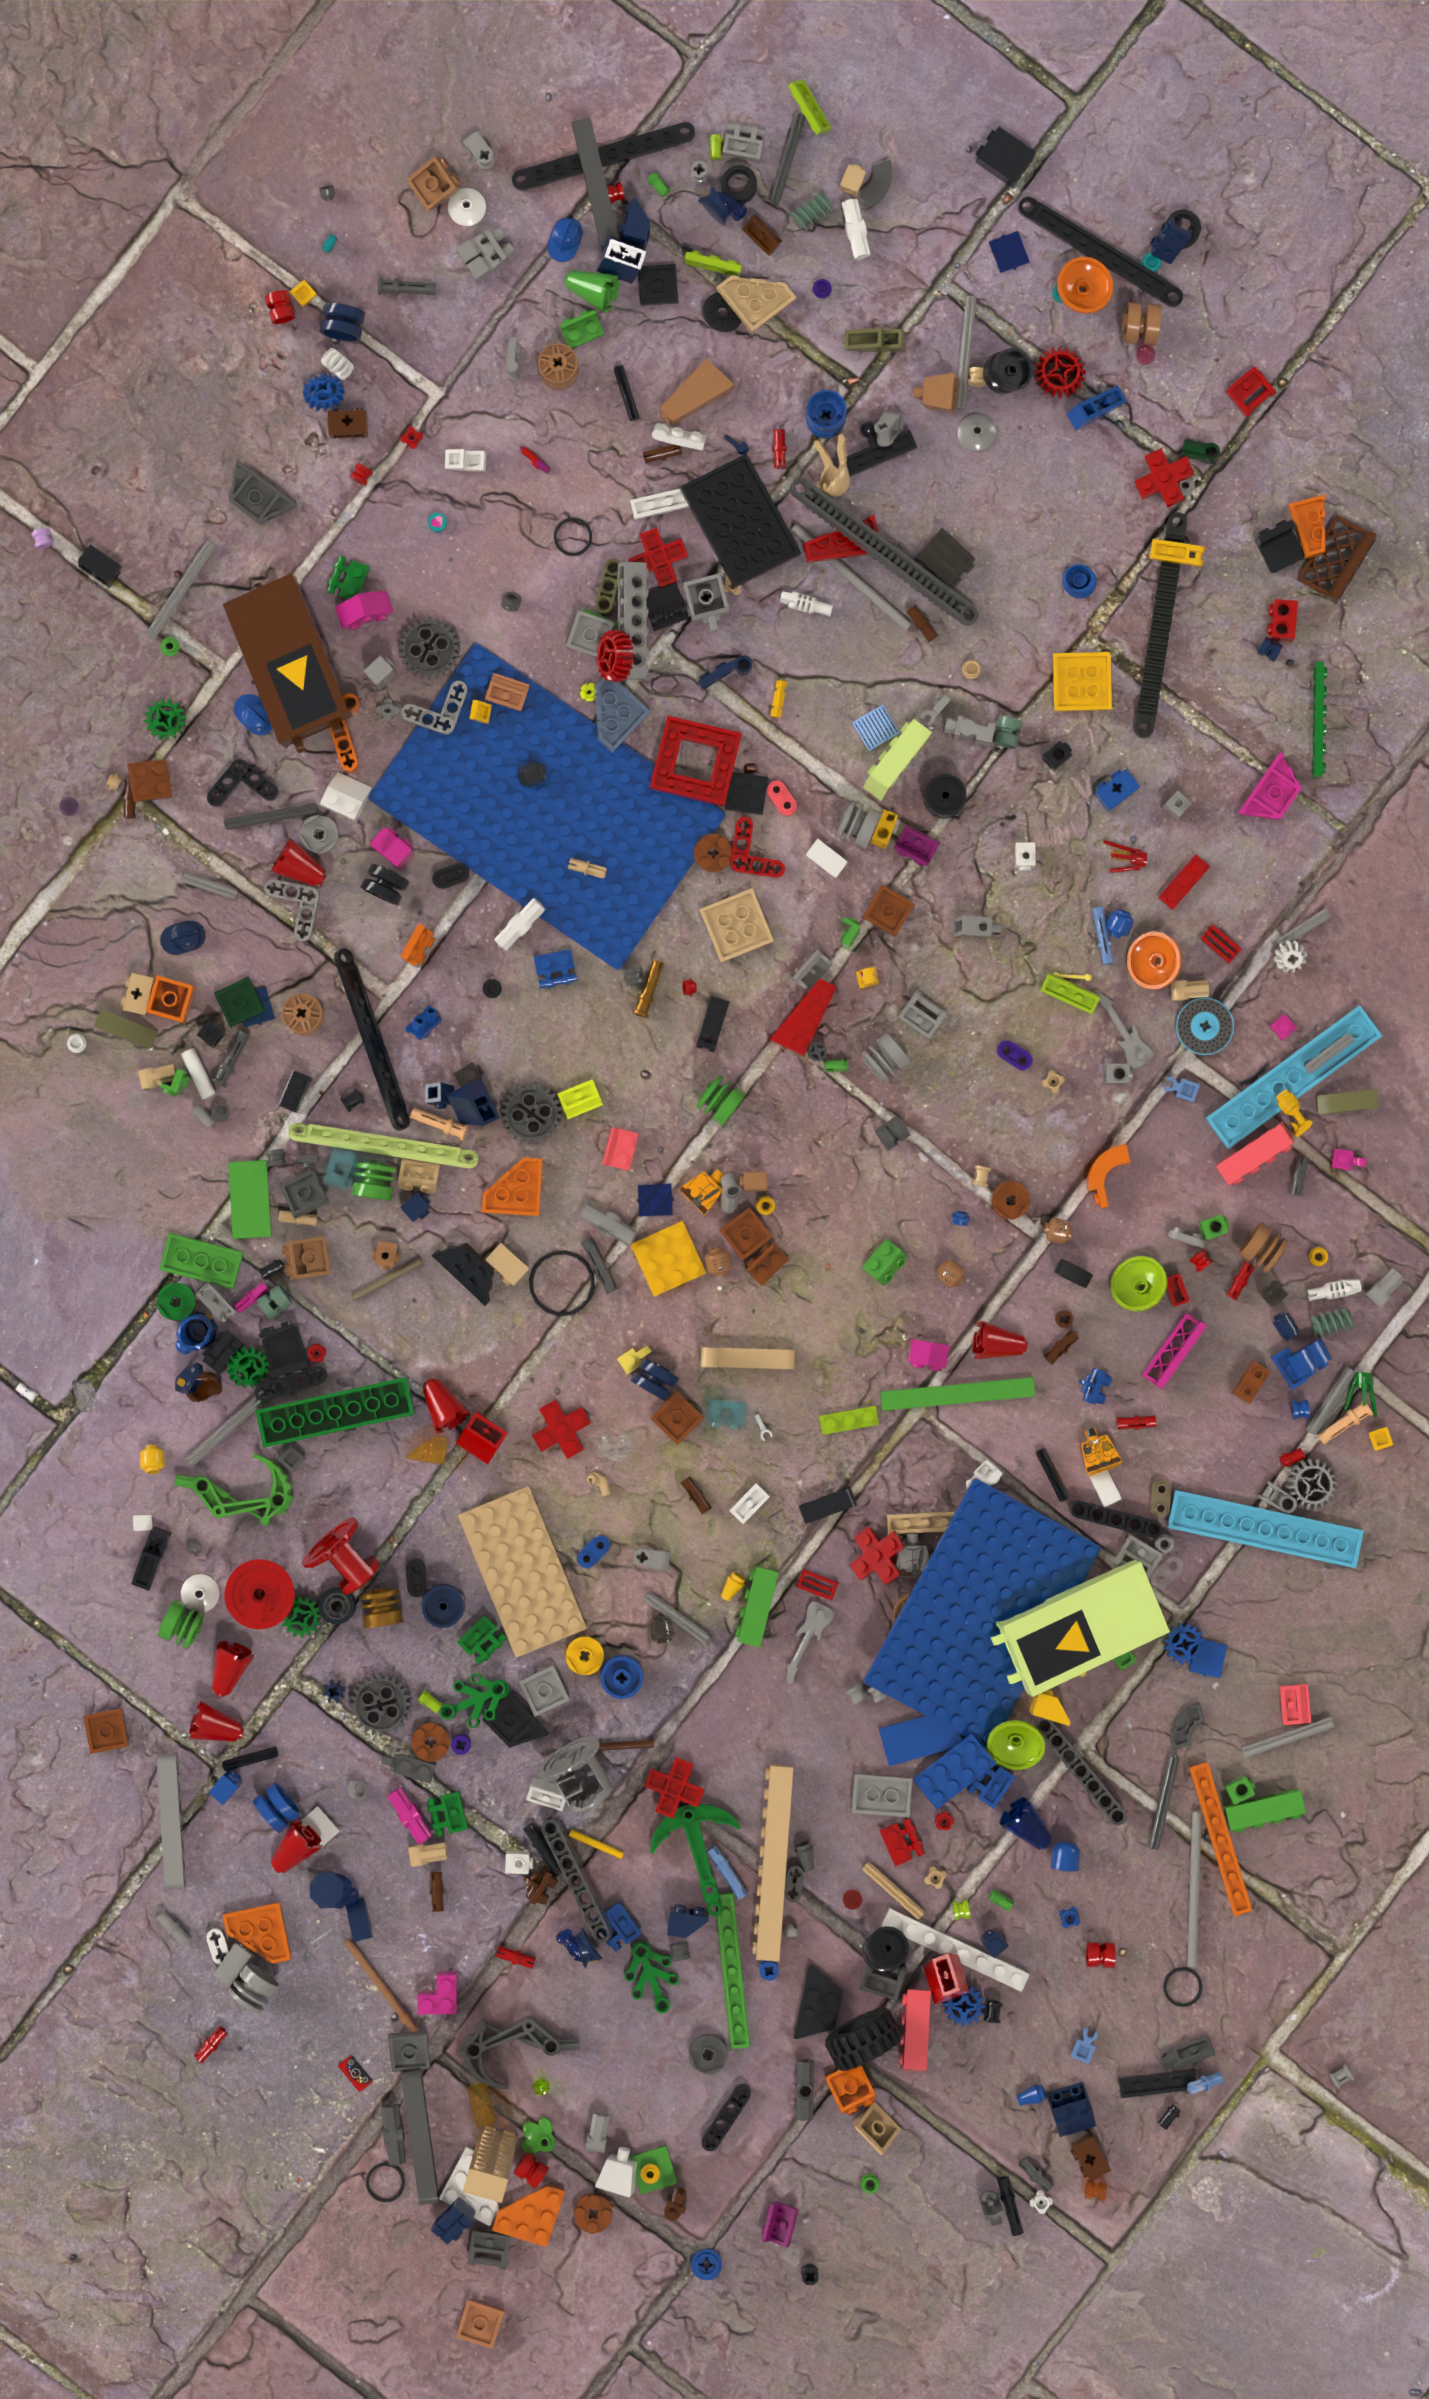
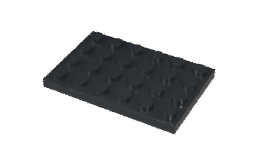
M747 454L679 488L734 589L801 555L797 544Z

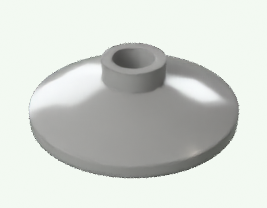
M983 414L968 415L959 424L958 439L962 446L970 451L980 452L986 450L995 439V426L991 419ZM979 428L981 432L975 434L974 429Z

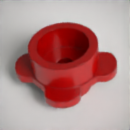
M409 426L406 429L407 432L400 439L402 443H406L411 449H416L420 440L423 439V434L415 431L414 427Z

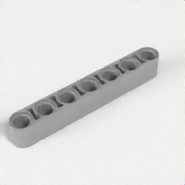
M178 1754L158 1755L157 1773L164 1884L166 1889L186 1887Z

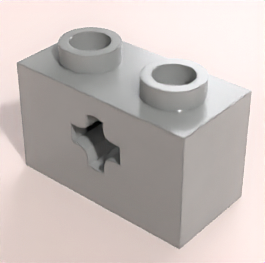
M379 656L364 670V673L369 681L381 691L396 677L394 672L396 668L387 657L383 659Z

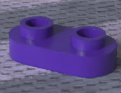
M1006 1040L998 1045V1056L1016 1069L1027 1070L1032 1065L1030 1053L1013 1042ZM1004 1047L1009 1048V1054L1003 1053ZM1019 1058H1025L1026 1063L1020 1064Z

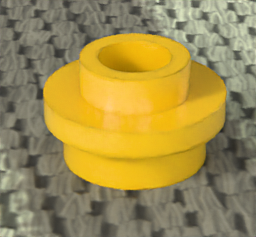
M769 1196L760 1197L756 1203L757 1211L762 1215L771 1214L775 1209L774 1200ZM763 1202L769 1203L768 1209L762 1208Z
M1322 1247L1313 1248L1309 1253V1260L1315 1266H1322L1328 1261V1253ZM1317 1253H1320L1322 1256L1320 1260L1315 1258Z
M646 2164L641 2169V2178L645 2183L653 2184L660 2177L659 2168L654 2164ZM652 2171L654 2176L648 2177L647 2172Z

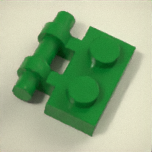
M339 556L337 563H334V572L331 579L329 578L327 584L329 586L326 592L333 595L336 588L340 589L339 597L348 600L362 592L370 566L351 560L350 566L347 567L344 566L346 558ZM341 572L346 573L344 583L338 582Z
M484 1615L457 1643L470 1656L476 1651L479 1656L475 1661L481 1665L491 1657L490 1655L497 1648L500 1649L503 1646L502 1643L507 1637L503 1633L495 1637L493 1633L498 1628ZM489 1639L492 1643L484 1650L481 1645Z
M459 1791L441 1795V1804H436L435 1797L427 1799L429 1805L427 1807L428 1812L431 1813L433 1820L432 1828L435 1830L437 1837L444 1835V1827H448L449 1834L468 1829ZM438 1811H444L445 1821L440 1820Z

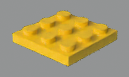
M1110 652L1053 653L1054 712L1112 710Z
M683 1221L631 1244L654 1297L706 1274Z

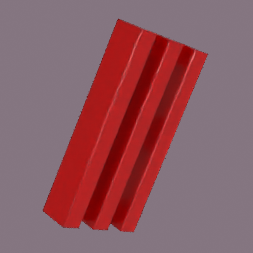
M1213 924L1200 938L1204 944L1228 964L1242 950ZM1211 931H1214L1235 951L1233 952L1231 949H1229L1224 943H1222L1217 937H1215L1211 933ZM1209 936L1213 941H1215L1221 948H1223L1231 956L1228 958L1210 941H1208L1206 937Z
M802 1569L796 1587L832 1601L839 1582ZM806 1574L811 1577L822 1580L824 1582L830 1583L834 1586L833 1588H830L823 1584L807 1579L804 1576ZM802 1581L822 1588L824 1590H827L831 1593L830 1595H827L825 1593L801 1585Z

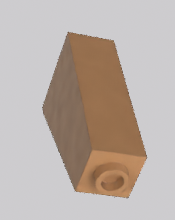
M705 359L659 408L660 417L665 423L668 424L670 422L674 426L732 392L734 384L708 359Z

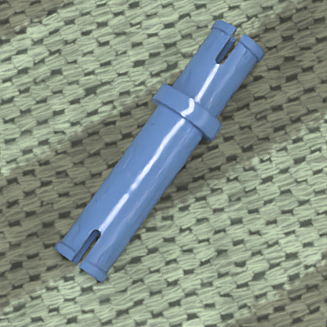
M1096 907L1092 911L1099 942L1097 947L1100 949L1102 964L1115 963L1111 949L1113 944L1110 942L1106 928L1104 907ZM1099 918L1101 919V925H1102L1103 934H1102V931H1101V926H1100ZM1103 938H1104V940H1105V945H1106L1107 954H1106V951H1105V946H1104Z
M717 1845L709 1848L706 1853L710 1856L715 1864V1869L720 1871L737 1899L740 1900L745 1897L748 1891L728 1864L729 1860L724 1858Z

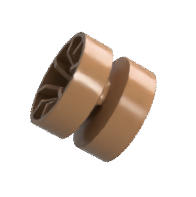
M1128 302L1126 313L1123 314L1122 320L1123 343L1137 344L1141 333L1143 345L1156 346L1160 331L1161 305L1148 304L1145 314H1142L1141 303Z

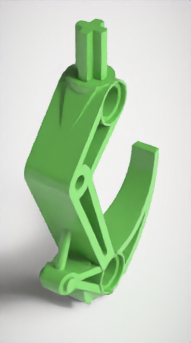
M254 1454L253 1458L265 1463L273 1477L270 1497L237 1501L229 1496L228 1492L215 1485L207 1476L196 1475L194 1478L177 1474L175 1478V1486L193 1489V1492L201 1498L216 1518L249 1512L260 1519L262 1525L267 1526L271 1523V1518L275 1514L286 1513L291 1502L294 1501V1496L291 1495L290 1491L294 1488L292 1483H289L287 1480L289 1478L287 1473L284 1474L282 1467L277 1466L274 1461L258 1454ZM201 1480H205L208 1484L205 1491L199 1488ZM276 1495L283 1497L282 1505H277L274 1502ZM222 1498L225 1499V1500L228 1499V1500H230L231 1502H230V1503H224V1501L222 1500ZM264 1507L267 1509L264 1517L253 1511Z

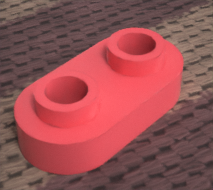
M772 781L767 787L769 798L781 815H793L797 809L795 799L781 781ZM779 787L780 792L774 793L773 788ZM790 803L791 807L789 809H785L784 804Z

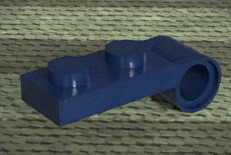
M743 655L727 664L724 661L716 666L717 670L711 674L706 672L700 676L698 685L703 691L733 671H736L741 676H746L752 670V660L748 656ZM745 661L749 664V667L746 670H741L738 664Z

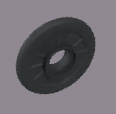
M719 292L710 295L705 300L703 317L711 328L720 332H729L741 324L740 318ZM725 308L728 311V315L721 316L718 309Z

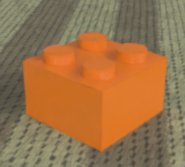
M156 975L146 1012L186 1024L196 987Z

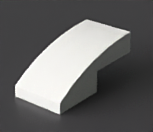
M464 449L446 450L445 469L486 472V452L465 451Z
M1108 1470L1089 1476L1103 1507L1122 1499Z

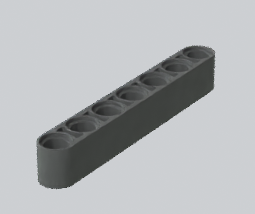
M589 117L573 121L572 127L603 252L608 235L618 238L619 236L591 118Z
M1038 1717L1035 1721V1727L1039 1729L1053 1751L1114 1825L1124 1824L1127 1818L1125 1811L1051 1720ZM1043 1720L1049 1722V1727L1046 1730L1039 1728V1724ZM1055 1735L1061 1737V1742L1058 1745L1051 1743ZM1068 1750L1073 1751L1072 1759L1065 1760L1064 1753ZM1081 1765L1085 1766V1773L1077 1775L1076 1768ZM1090 1781H1097L1098 1786L1095 1790L1088 1789ZM1103 1796H1109L1110 1798L1107 1805L1100 1804V1799ZM1115 1811H1121L1122 1813L1119 1820L1112 1819V1814Z
M557 1818L548 1819L542 1825V1833L593 1938L598 1943H604L613 1935L612 1926L562 1823ZM549 1823L555 1824L556 1831L554 1833L548 1830ZM558 1840L563 1841L565 1845L563 1850L557 1848L556 1842ZM566 1858H570L573 1861L571 1868L565 1865ZM575 1875L581 1878V1885L574 1883L573 1877ZM583 1893H587L590 1896L589 1903L582 1900ZM591 1911H596L598 1913V1920H593L591 1918ZM600 1928L607 1931L606 1938H602L599 1935Z
M422 2070L402 2072V2085L419 2205L439 2203V2191Z

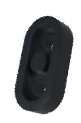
M458 863L437 870L433 874L432 881L438 889H446L466 882L469 879L470 871L465 864ZM459 870L464 872L462 877L457 876ZM442 876L446 878L444 883L439 882V878Z
M415 1558L410 1560L406 1566L407 1591L413 1597H421L427 1590L426 1565L421 1559ZM415 1564L420 1566V1570L417 1572L413 1570ZM415 1584H419L421 1586V1589L419 1591H416L414 1589Z

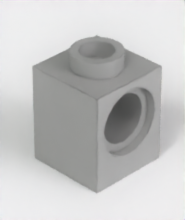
M1177 791L1162 808L1177 820L1192 803Z
M1105 1064L1104 1084H1129L1130 1080H1133V1069H1130V1064ZM1116 1069L1123 1071L1124 1077L1122 1079H1117L1114 1076Z

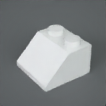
M337 772L328 785L320 805L357 823L372 791V787Z

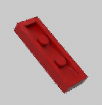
M1195 854L1158 899L1173 910L1210 866Z

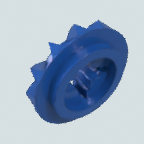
M706 2248L699 2250L693 2256L691 2268L699 2279L712 2280L720 2274L722 2260L715 2250ZM706 2257H708L709 2263H712L708 2267L707 2272L704 2265H701V2263L705 2262Z

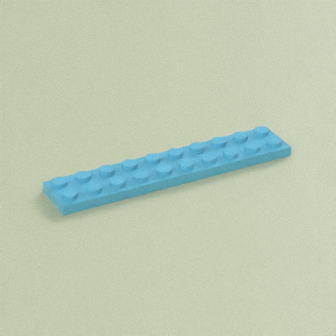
M1359 1005L1205 1119L1225 1147L1229 1149L1282 1110L1277 1104L1276 1096L1283 1090L1287 1089L1298 1099L1381 1038L1382 1034ZM1349 1033L1352 1035L1354 1041L1313 1073L1309 1074L1305 1070L1304 1066L1345 1034Z
M1178 1490L1174 1492L1167 1528L1352 1568L1357 1567L1364 1533L1363 1530Z

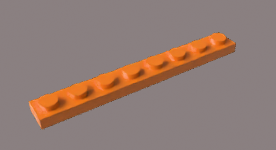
M1203 1762L1190 1766L1191 1777L1233 1916L1251 1912L1252 1907L1208 1762Z

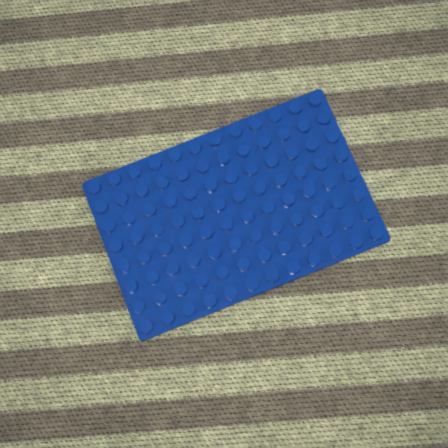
M973 1479L868 1670L864 1683L965 1737L973 1732L983 1746L987 1748L990 1732L997 1725L1009 1719L1025 1689L1022 1681L1010 1684L1007 1675H1012L1017 1671L1005 1642L993 1645L990 1637L1001 1633L995 1622L1014 1617L1044 1603L1048 1598L1082 1584L1101 1550L1100 1546L979 1479Z

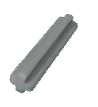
M187 872L182 879L184 883L231 899H236L238 895V890Z
M1323 909L1278 939L1280 944L1285 945L1286 940L1293 942L1330 918V914L1326 909Z
M1349 1033L1345 1034L1304 1066L1305 1070L1309 1074L1313 1073L1354 1041L1352 1035Z

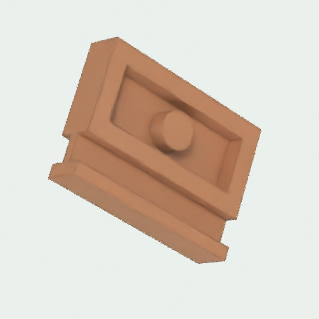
M493 673L485 700L522 712L530 685Z

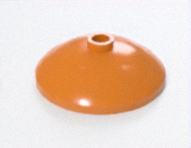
M1078 257L1067 262L1059 272L1057 290L1061 300L1068 308L1078 313L1091 314L1104 308L1111 299L1113 280L1109 270L1098 260L1090 257ZM1079 287H1082L1084 289V292H1081L1079 290Z
M1161 932L1145 933L1132 943L1128 951L1127 967L1130 976L1138 985L1144 988L1161 989L1168 986L1176 979L1181 969V951L1175 940L1167 934ZM1159 958H1161L1162 960L1161 964H1158L1157 962Z

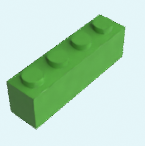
M756 1566L755 1570L751 1569L749 1580L752 1581L751 1588L746 1589L744 1599L747 1600L746 1607H742L740 1618H743L741 1626H737L735 1637H738V1642L761 1647L779 1571Z
M1298 1788L1241 1801L1235 1805L1223 1806L1228 1829L1234 1830V1833L1243 1832L1246 1827L1250 1826L1260 1828L1267 1822L1272 1824L1281 1823L1284 1818L1288 1817L1290 1819H1298L1302 1817L1301 1814L1306 1813L1301 1790Z

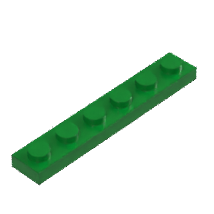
M1316 662L1314 664L1312 779H1320L1326 772V763L1323 762V755L1326 754V743H1323V736H1326V724H1323V717H1326L1327 706L1324 705V698L1327 697V686H1324V679L1327 678V667H1324V662Z

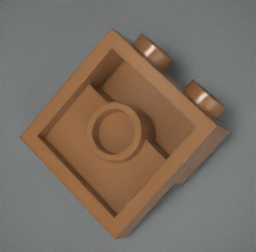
M434 156L406 179L427 211L433 210L443 200H448L461 189L459 186L460 179L456 174H451L448 169L450 165L443 157Z
M325 1236L284 1242L285 1246H282V1254L284 1258L287 1257L288 1264L285 1265V1274L287 1277L289 1276L290 1280L331 1274Z

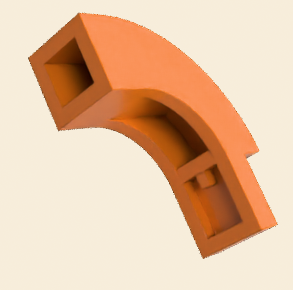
M1127 1144L1106 1150L1095 1159L1090 1167L1087 1177L1088 1192L1095 1190L1096 1194H1093L1095 1206L1099 1205V1209L1109 1207L1104 1187L1107 1173L1115 1166L1131 1163Z

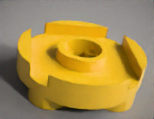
M590 1636L574 1639L566 1651L567 1665L573 1672L581 1675L595 1673L600 1669L604 1660L602 1645ZM584 1650V1652L590 1653L588 1661L580 1659L581 1651Z

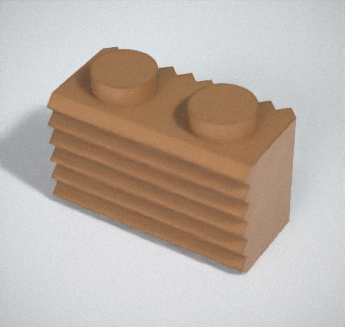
M744 1172L743 1175L739 1176V1183L741 1188H743V1192L767 1191L766 1172Z

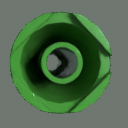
M572 270L566 275L565 284L567 289L601 312L607 313L613 307L610 305L611 301H616L620 280H617L619 277L613 274Z

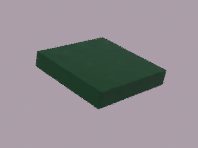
M249 977L214 992L230 1028L265 1012Z

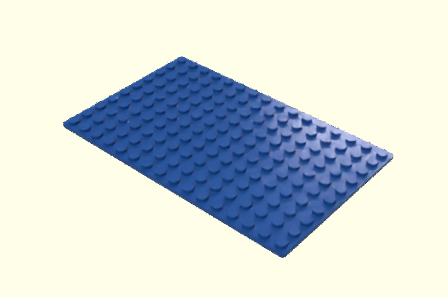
M475 643L428 709L441 714L452 683L455 681L464 682L468 693L453 733L443 735L417 726L376 784L368 799L452 858L465 864L468 869L525 907L533 898L538 900L546 909L539 916L541 919L614 969L620 970L695 862L693 857L695 844L702 836L715 833L725 818V813L710 803L650 789L655 768L653 763L624 743H621L611 753L598 741L596 724L481 645ZM493 673L530 685L522 712L485 700ZM459 685L458 688H454V690L456 691L455 698L451 696L450 699H456L457 701L461 702V699H458V695L460 692L463 693L464 690H462V686ZM473 700H479L492 705L489 724L469 719ZM450 703L447 706L448 712L455 713L458 710V705ZM429 714L423 717V723L426 725L431 724L434 720L433 716ZM437 717V723L434 728H437V724L443 726L444 731L447 728H451L449 721L443 724L439 722L440 718ZM571 857L606 867L607 873L605 878L588 874L585 876L584 873L569 870L568 865L572 864L569 863Z

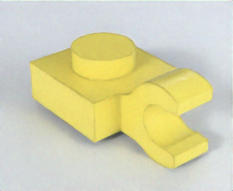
M648 1345L637 1353L632 1348L617 1358V1360L628 1375L639 1367L642 1361L641 1358L652 1351Z

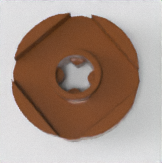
M706 834L695 844L693 857L697 865L703 870L718 872L730 863L732 848L725 837L719 834ZM712 847L717 851V855L713 859L711 855H708V851H711Z
M1009 1181L1002 1183L993 1191L991 1199L993 1210L1004 1219L1020 1218L1029 1208V1193L1018 1182ZM1013 1195L1015 1197V1204L1008 1206L1006 1204L1007 1199L1005 1198Z
M435 1722L424 1723L413 1734L411 1740L412 1749L421 1760L428 1762L437 1761L446 1755L450 1747L449 1733ZM428 1737L436 1740L433 1747H430L428 1744L426 1745L425 1741H428Z
M588 2193L583 2195L577 2201L574 2210L576 2224L589 2234L605 2230L611 2223L613 2215L610 2201L602 2194ZM589 2209H597V2217H590Z

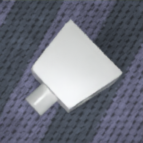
M619 2147L617 2155L610 2154L595 2187L629 2198L635 2192L637 2162L628 2159L630 2149Z

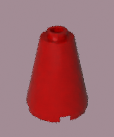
M291 838L284 846L282 853L278 856L271 869L276 874L314 887L317 884L322 885L326 878L325 870Z
M985 1321L977 1323L976 1327H979V1330L974 1332L972 1351L977 1354L974 1356L975 1359L1019 1356L1026 1352L1028 1342L1024 1336Z
M431 1378L424 1383L425 1386L422 1390L434 1430L437 1434L444 1433L443 1429L446 1427L451 1430L467 1419L465 1415H470L468 1410L439 1379Z
M219 1641L217 1643L212 1690L217 1696L225 1697V1695H230L254 1658V1654L251 1655L252 1651L239 1643L234 1642L233 1645H228V1641Z
M200 1701L196 1708L199 1709V1712L193 1715L189 1729V1739L236 1742L242 1738L244 1733L242 1723L205 1702Z
M295 1820L291 1823L271 1859V1867L275 1872L286 1873L323 1847V1844L320 1845L322 1841L320 1836L309 1825L304 1827L301 1825L303 1822L300 1820Z

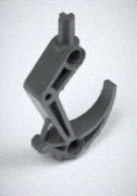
M526 2016L501 2030L488 2026L486 2021L480 2020L477 2023L476 2032L467 2035L463 2039L464 2042L459 2055L465 2060L462 2063L465 2069H469V2074L472 2077H476L477 2081L493 2088L509 2089V2083L498 2082L487 2073L483 2063V2051L513 2039L524 2041V2044L541 2049L548 2056L561 2054V2051L580 2050L579 2038L560 2039V2036L552 2033L533 2016ZM485 2029L495 2032L487 2037H483ZM549 2041H553L556 2043L557 2047L553 2050H550L547 2048L546 2044ZM471 2045H476L479 2047L480 2051L478 2053H472L470 2052L469 2047Z

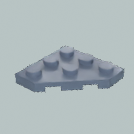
M603 678L595 686L598 741L613 753L651 711L619 682H612Z

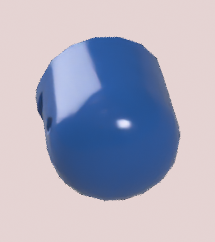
M1067 1841L1056 1843L1052 1849L1051 1868L1068 1872L1079 1871V1847L1075 1843Z

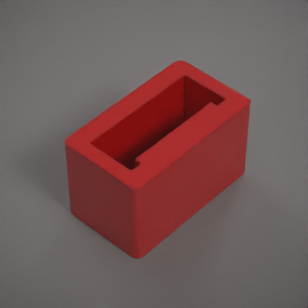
M1175 1274L1167 1277L1166 1293L1171 1306L1176 1307L1189 1302L1190 1300L1181 1275Z

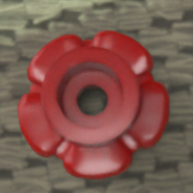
M692 978L683 980V994L692 997L693 993H696L697 984L693 982Z
M318 1343L313 1344L307 1351L309 1359L312 1362L323 1361L326 1355L325 1347Z
M941 1812V1814L935 1817L936 1827L939 1830H950L954 1823L953 1817L948 1812Z

